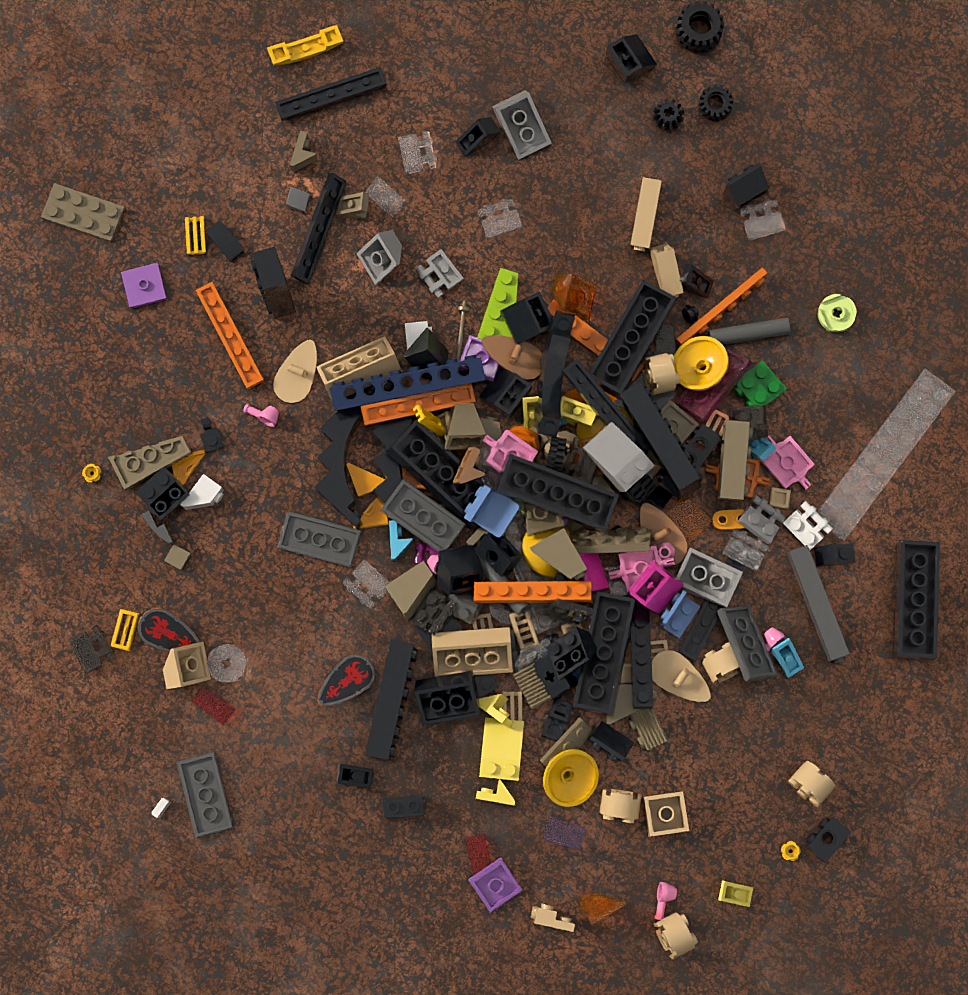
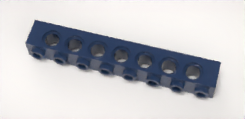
M476 355L466 356L465 361L460 362L457 359L447 360L445 365L440 366L438 362L427 364L428 368L421 370L420 366L408 368L409 372L401 373V370L389 372L390 376L382 377V374L371 376V380L364 381L363 378L353 379L352 384L345 385L344 381L333 383L330 392L334 411L484 381L485 375L481 357L476 358ZM464 365L468 368L469 373L467 376L459 374L458 369L460 366ZM446 369L450 372L448 380L440 378L439 373L441 370ZM423 373H428L431 376L429 384L421 382V375ZM404 377L412 379L413 384L410 388H405L402 385ZM385 381H391L394 384L392 391L387 392L383 389ZM369 384L375 388V393L371 396L366 395L364 392V387ZM352 388L356 391L354 399L346 398L345 391Z

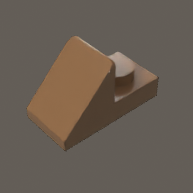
M469 447L453 480L454 484H462L486 475L473 468L479 462L480 449L476 447Z

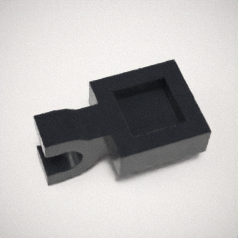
M208 417L201 419L205 433L200 434L205 452L209 453L224 448L219 429H212Z

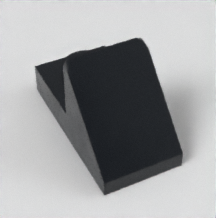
M686 264L680 279L683 290L703 298L708 297L714 283L713 280L692 264Z
M656 486V489L646 498L644 503H649L663 510L672 497ZM641 507L634 515V518H636L638 521H640Z
M833 543L814 548L816 567L855 563L853 543L839 545Z
M338 763L336 783L370 788L373 769Z

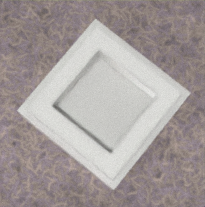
M161 798L151 812L152 815L160 818L171 804V801L167 798Z

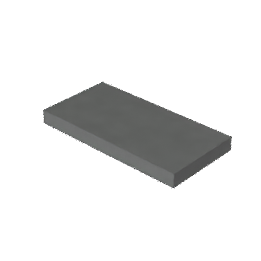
M404 479L380 510L438 553L440 550L448 549L466 525Z
M287 511L277 549L352 568L362 531Z
M749 605L719 609L717 611L745 682L776 677V670Z
M211 752L178 761L177 766L195 838L234 828L216 753Z

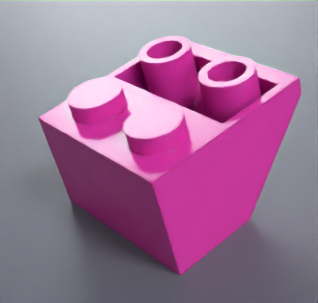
M598 553L579 554L588 569L585 572L586 576L579 581L592 582V595L596 594L597 591L603 592L608 590L609 584Z
M653 560L632 584L629 592L630 595L645 607L659 614L684 584Z

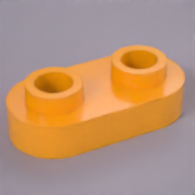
M744 510L718 511L712 517V525L720 531L745 529L744 526L738 523V516H742ZM719 517H724L725 523H720Z

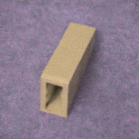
M642 178L630 244L634 245V250L645 251V248L650 247L661 180Z

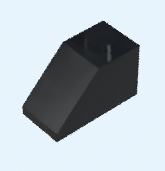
M492 117L477 119L455 142L464 156H468L490 143L501 131Z

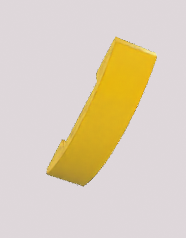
M334 25L319 30V34L289 44H285V42L267 47L273 66L302 61L329 51L342 44L343 39L338 26Z

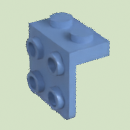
M480 486L475 493L477 498L466 507L464 518L469 522L477 523L496 537H501L520 506L510 498L493 492L494 488L492 486Z

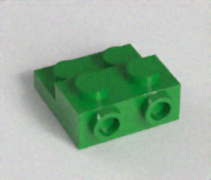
M763 360L733 383L734 392L739 397L742 396L747 401L745 403L746 406L757 414L787 390Z

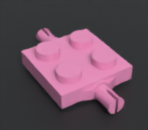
M505 430L497 441L488 434L483 439V442L492 447L485 463L498 472H501L504 460L508 454H513L533 462L534 457L538 453L536 449L509 430Z
M770 435L766 437V440L774 444L776 450L762 464L784 489L798 481L805 490L808 489L812 484L805 478V475L815 465L791 436L777 444Z
M652 545L650 546V551L618 553L620 569L609 572L610 580L622 577L627 592H629V588L653 560L662 567L675 565L673 557L661 559L658 555L657 546Z

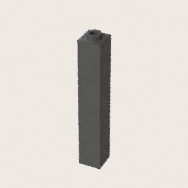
M808 545L789 551L787 553L788 559L828 662L834 660L835 664L846 660L845 656L850 653Z

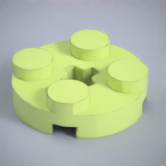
M832 294L826 297L818 308L819 322L828 332H843L849 329L855 321L857 313L855 304L848 297ZM834 309L842 312L840 318L833 316Z

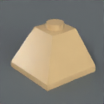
M204 642L170 650L163 668L166 689L211 680Z

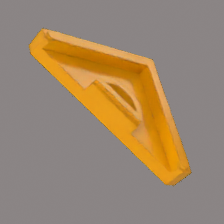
M205 449L192 452L193 454L172 465L173 474L183 486L206 454Z
M351 463L346 464L358 498L372 493L373 489L385 480Z
M377 498L369 505L360 518L363 525L359 529L389 525L388 516L380 511L383 505Z

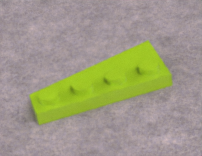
M500 268L477 338L483 339L491 335L512 337L501 314V310L516 303L518 273Z

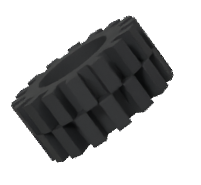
M715 84L713 87L710 85L707 90H703L699 100V110L702 111V116L706 115L708 120L712 118V121H715V119L721 121L722 118L725 119L730 114L734 100L732 93H728L729 89L727 87L723 89V85L717 87V84ZM712 97H719L723 101V106L719 109H713L709 105V100Z
M551 437L546 464L547 468L561 473L567 442L566 438Z

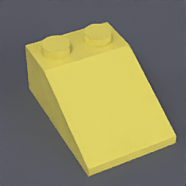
M485 717L479 777L519 781L524 721L511 720L513 723L508 728L495 718Z

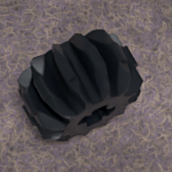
M667 99L664 100V104L658 102L657 107L653 109L655 114L652 117L653 120L657 121L656 127L662 125V130L668 127L670 132L673 130V126L679 128V123L684 120L682 117L684 110H680L681 104L674 105V99L671 103Z

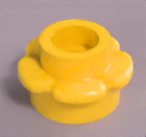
M89 464L83 469L82 475L87 482H96L101 477V469L99 466Z
M793 841L783 844L781 847L782 857L785 860L795 861L801 852L800 847Z

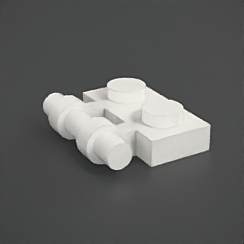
M805 501L801 507L806 512L802 514L797 509L783 524L805 546L808 545L810 551L825 537L820 530L823 529L828 534L833 528L828 524L829 521L826 518L823 519L815 511L816 508L813 505L811 506ZM809 516L817 523L816 526L807 519Z

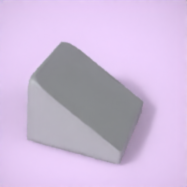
M290 187L286 202L287 208L306 212L310 194Z

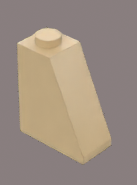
M668 244L649 248L660 289L675 297H679V294L683 293V288L680 282L674 249Z

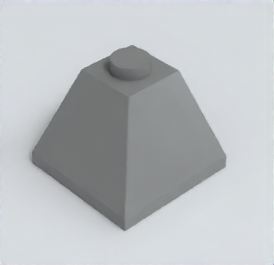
M389 230L376 234L357 253L375 285L379 284L400 264L402 244L394 231Z

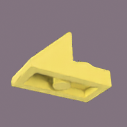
M539 396L522 398L523 425L530 430L535 425L534 411Z
M563 396L561 399V418L573 426L578 423L592 428L597 417L589 405Z
M497 694L479 699L481 709L506 727L510 728L513 721L508 718L510 714L502 709L508 698L502 694Z
M500 779L497 794H493V790L482 788L476 794V799L515 805V800Z
M722 881L718 900L750 907L753 887Z

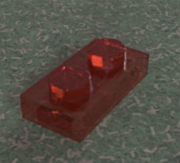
M205 686L199 690L192 700L193 703L222 725L235 710Z
M484 833L465 838L474 875L491 864Z

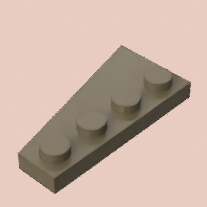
M180 436L159 442V444L153 446L148 445L139 450L127 451L124 454L113 455L108 458L124 490L127 491L154 476L161 468H168L193 453L186 439Z
M539 456L534 457L533 462L542 465ZM524 503L527 537L562 529L565 526L562 517Z

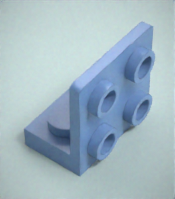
M684 590L681 594L677 592L670 603L672 608L670 610L667 608L659 619L662 622L660 627L678 639L700 608L698 604L685 596L687 592Z

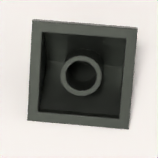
M426 327L404 353L403 357L412 367L420 366L421 370L428 368L427 364L438 362L439 366L445 365L448 360V349ZM428 373L421 375L424 379L431 377Z

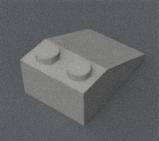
M524 90L492 106L518 160L552 144L528 91Z
M610 422L582 447L620 492H626L654 467V464L643 451L613 422Z
M689 548L676 578L684 584L681 590L727 607L743 572Z

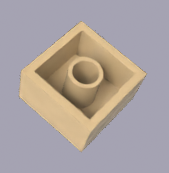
M683 791L642 798L648 837L689 831Z

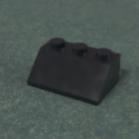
M473 670L416 680L414 693L423 725L480 716L478 689Z

